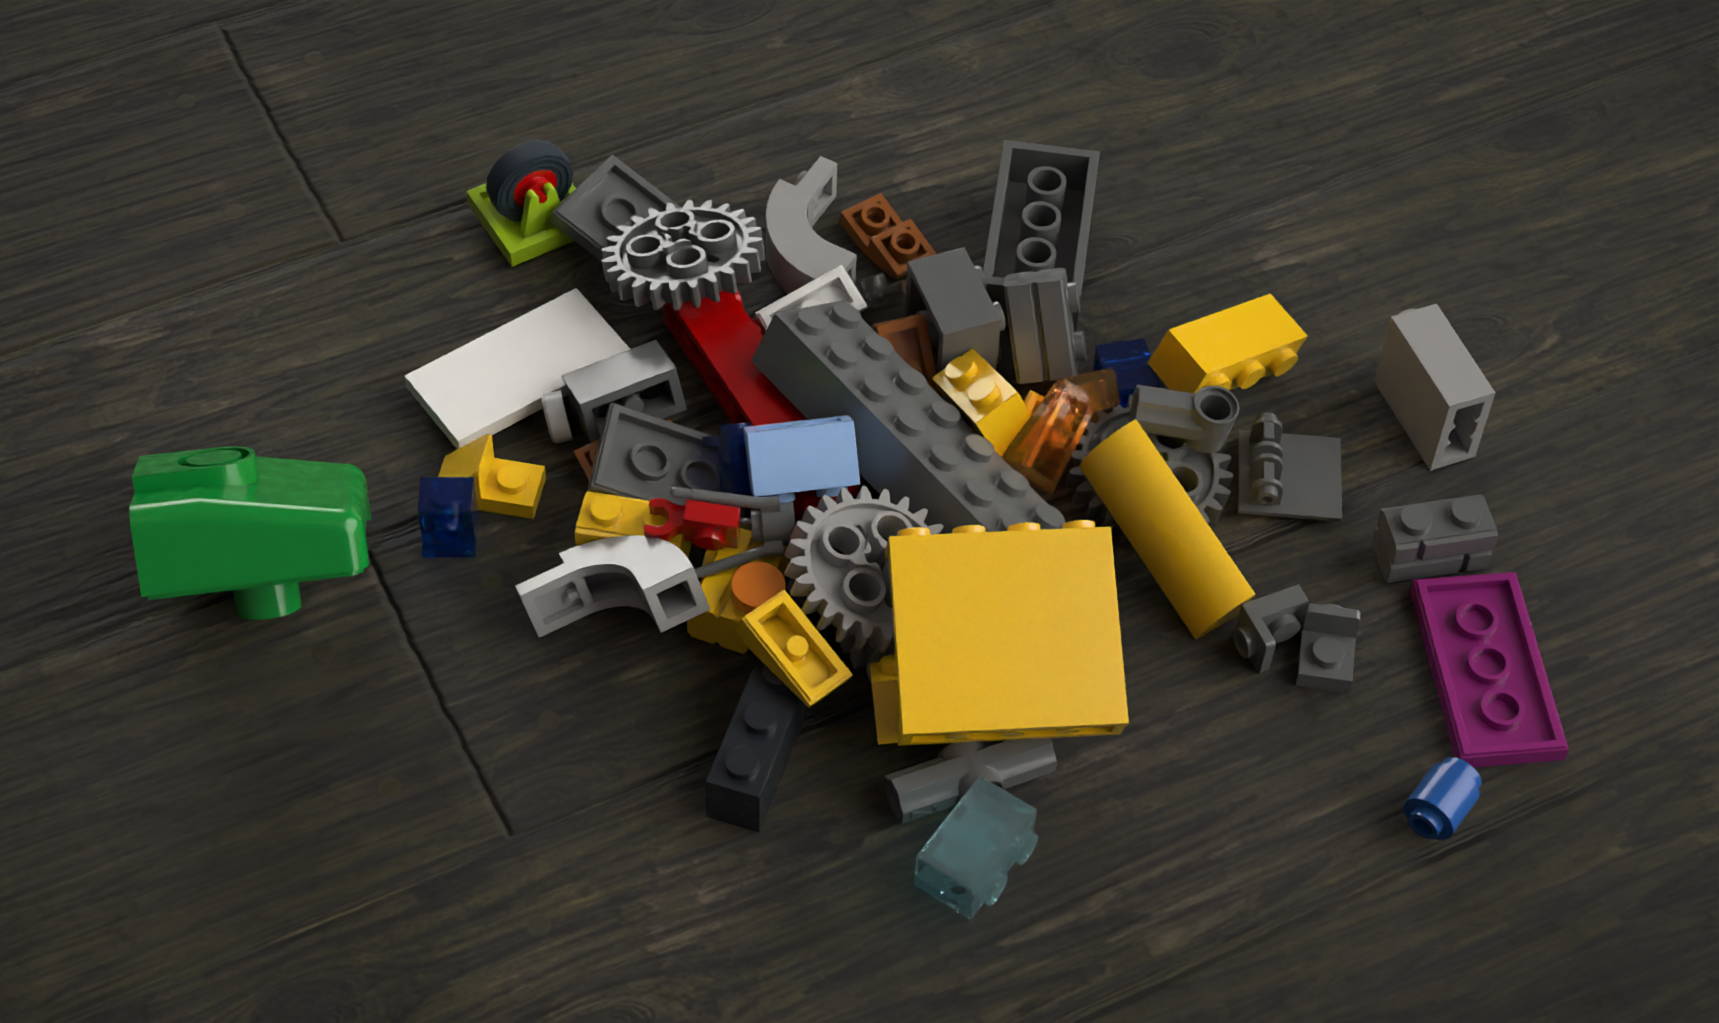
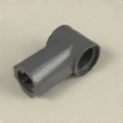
M1137 384L1132 396L1129 423L1136 419L1146 433L1183 438L1186 444L1195 451L1214 453L1225 445L1240 407L1235 395L1220 386H1206L1194 394Z

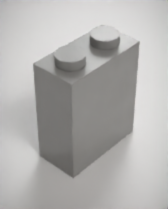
M1437 304L1419 309H1407L1398 315L1392 316L1374 380L1376 386L1429 470L1475 457L1495 391Z

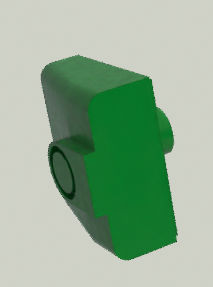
M239 446L139 456L132 474L134 495L130 503L129 515L141 597L148 596V600L233 590L236 615L238 617L249 620L271 619L291 614L301 608L299 582L353 576L362 573L364 568L369 565L366 521L371 520L367 482L364 473L352 464L257 457L255 450Z

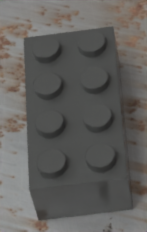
M1004 140L983 272L987 283V293L992 302L997 301L1001 305L1005 317V326H1009L1003 288L1006 275L1066 268L1068 283L1077 282L1079 298L1081 300L1100 151ZM1079 312L1072 313L1074 331L1077 330Z

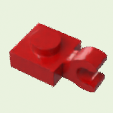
M664 498L650 499V514L664 516L667 518V522L662 526L645 524L644 536L659 538L669 542L676 535L684 534L685 541H691L697 547L705 550L717 551L724 547L737 549L741 531L740 508L688 499L686 506L672 503Z

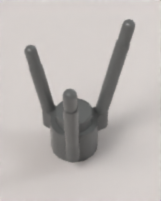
M672 487L670 489V495L675 498L760 509L751 511V518H741V528L752 530L753 543L764 542V545L695 568L698 579L764 557L784 556L783 545H789L791 541L790 536L795 527L793 502L780 503L779 496L760 498L693 488Z

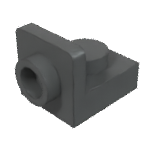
M1300 585L1241 605L1237 625L1233 630V639L1239 654L1245 659L1249 658L1258 674L1269 670L1276 643L1290 639L1301 630L1309 600Z
M1310 603L1307 605L1299 635L1295 686L1350 693L1353 683L1355 641L1361 617L1359 610L1343 608L1336 604L1320 605Z

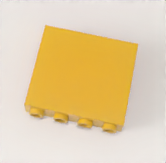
M1075 520L1064 523L1062 529L1041 530L1038 523L1024 522L1008 526L1007 531L986 532L985 527L981 525H964L954 528L951 534H931L928 528L912 527L899 530L897 536H889L885 548V559H889L900 717L897 722L898 746L1120 735L1129 720L1111 526L1095 527V522Z

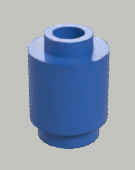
M1448 757L1442 762L1435 763L1404 803V813L1411 829L1426 839H1449L1479 799V788L1482 781L1478 772L1469 763L1455 757Z

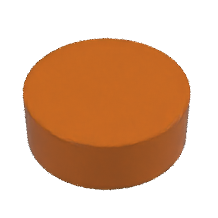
M752 562L745 564L732 577V603L738 611L747 615L782 590H786L785 578L776 567L768 563Z

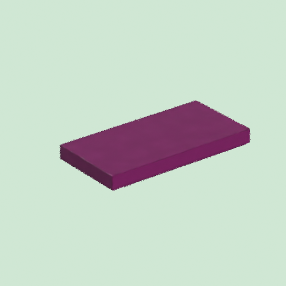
M1516 572L1413 579L1410 594L1455 758L1464 760L1472 767L1565 760L1569 748Z

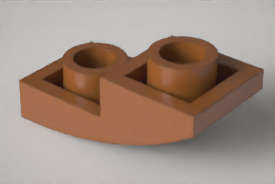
M882 193L841 212L839 223L846 233L872 262L895 280L907 275L908 261L936 255L934 249L911 218L902 222Z

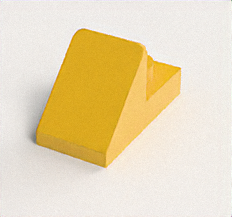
M485 434L445 456L431 496L432 503L534 519L546 481L545 466L494 458L492 435Z

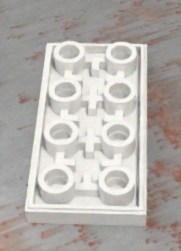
M575 288L405 375V382L412 395L456 449H459L485 434L493 435L543 409L541 400L543 394L561 390L563 398L566 397L567 393L561 375L630 350V348L580 291Z

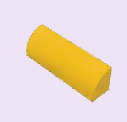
M1136 419L1096 446L1084 458L1079 467L1197 640L1238 616L1241 605L1249 602L1255 595V592Z

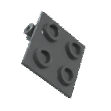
M1269 412L1258 415L1257 420L1252 424L1251 431H1238V513L1342 522L1341 438L1282 433V423L1277 420L1275 414Z

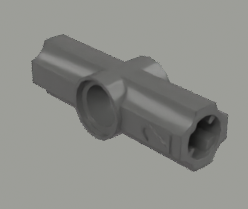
M1051 738L950 743L943 748L936 759L885 775L884 787L895 819H899L904 824L957 805L964 811L982 809L996 801L1003 794L1004 789L1056 772L1057 759L1054 754Z

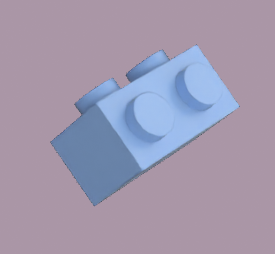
M849 415L744 427L750 490L754 497L779 496L780 503L795 500V492L816 490L817 497H822L825 494L829 497L838 496L842 488H846L848 491V486L860 485L854 421Z

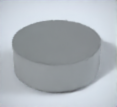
M561 390L543 394L541 400L552 442L559 444L573 440Z

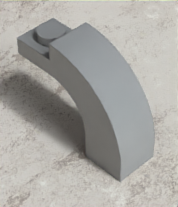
M822 156L819 157L808 172L803 171L800 173L794 185L779 179L767 203L766 257L772 275L788 294L840 265H843L854 285L856 283L857 254L824 240L812 229V226L835 199L837 191V163Z
M638 535L599 539L559 553L563 564L515 586L539 638L589 614L611 607L630 606L646 611L652 617L661 633L710 610L695 570L683 551L668 541Z

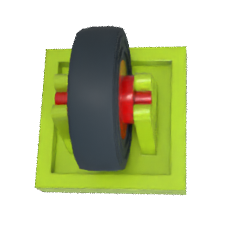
M536 139L520 143L506 151L494 163L487 176V182L466 191L469 207L512 267L574 241L550 222L552 211L576 190L572 183L573 170L567 156L550 141Z

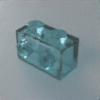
M979 776L917 854L914 885L971 920L984 903L991 906L996 902L1005 888L1008 879L1006 874L1016 862L1023 865L1034 851L1039 838L1034 833L1037 809Z

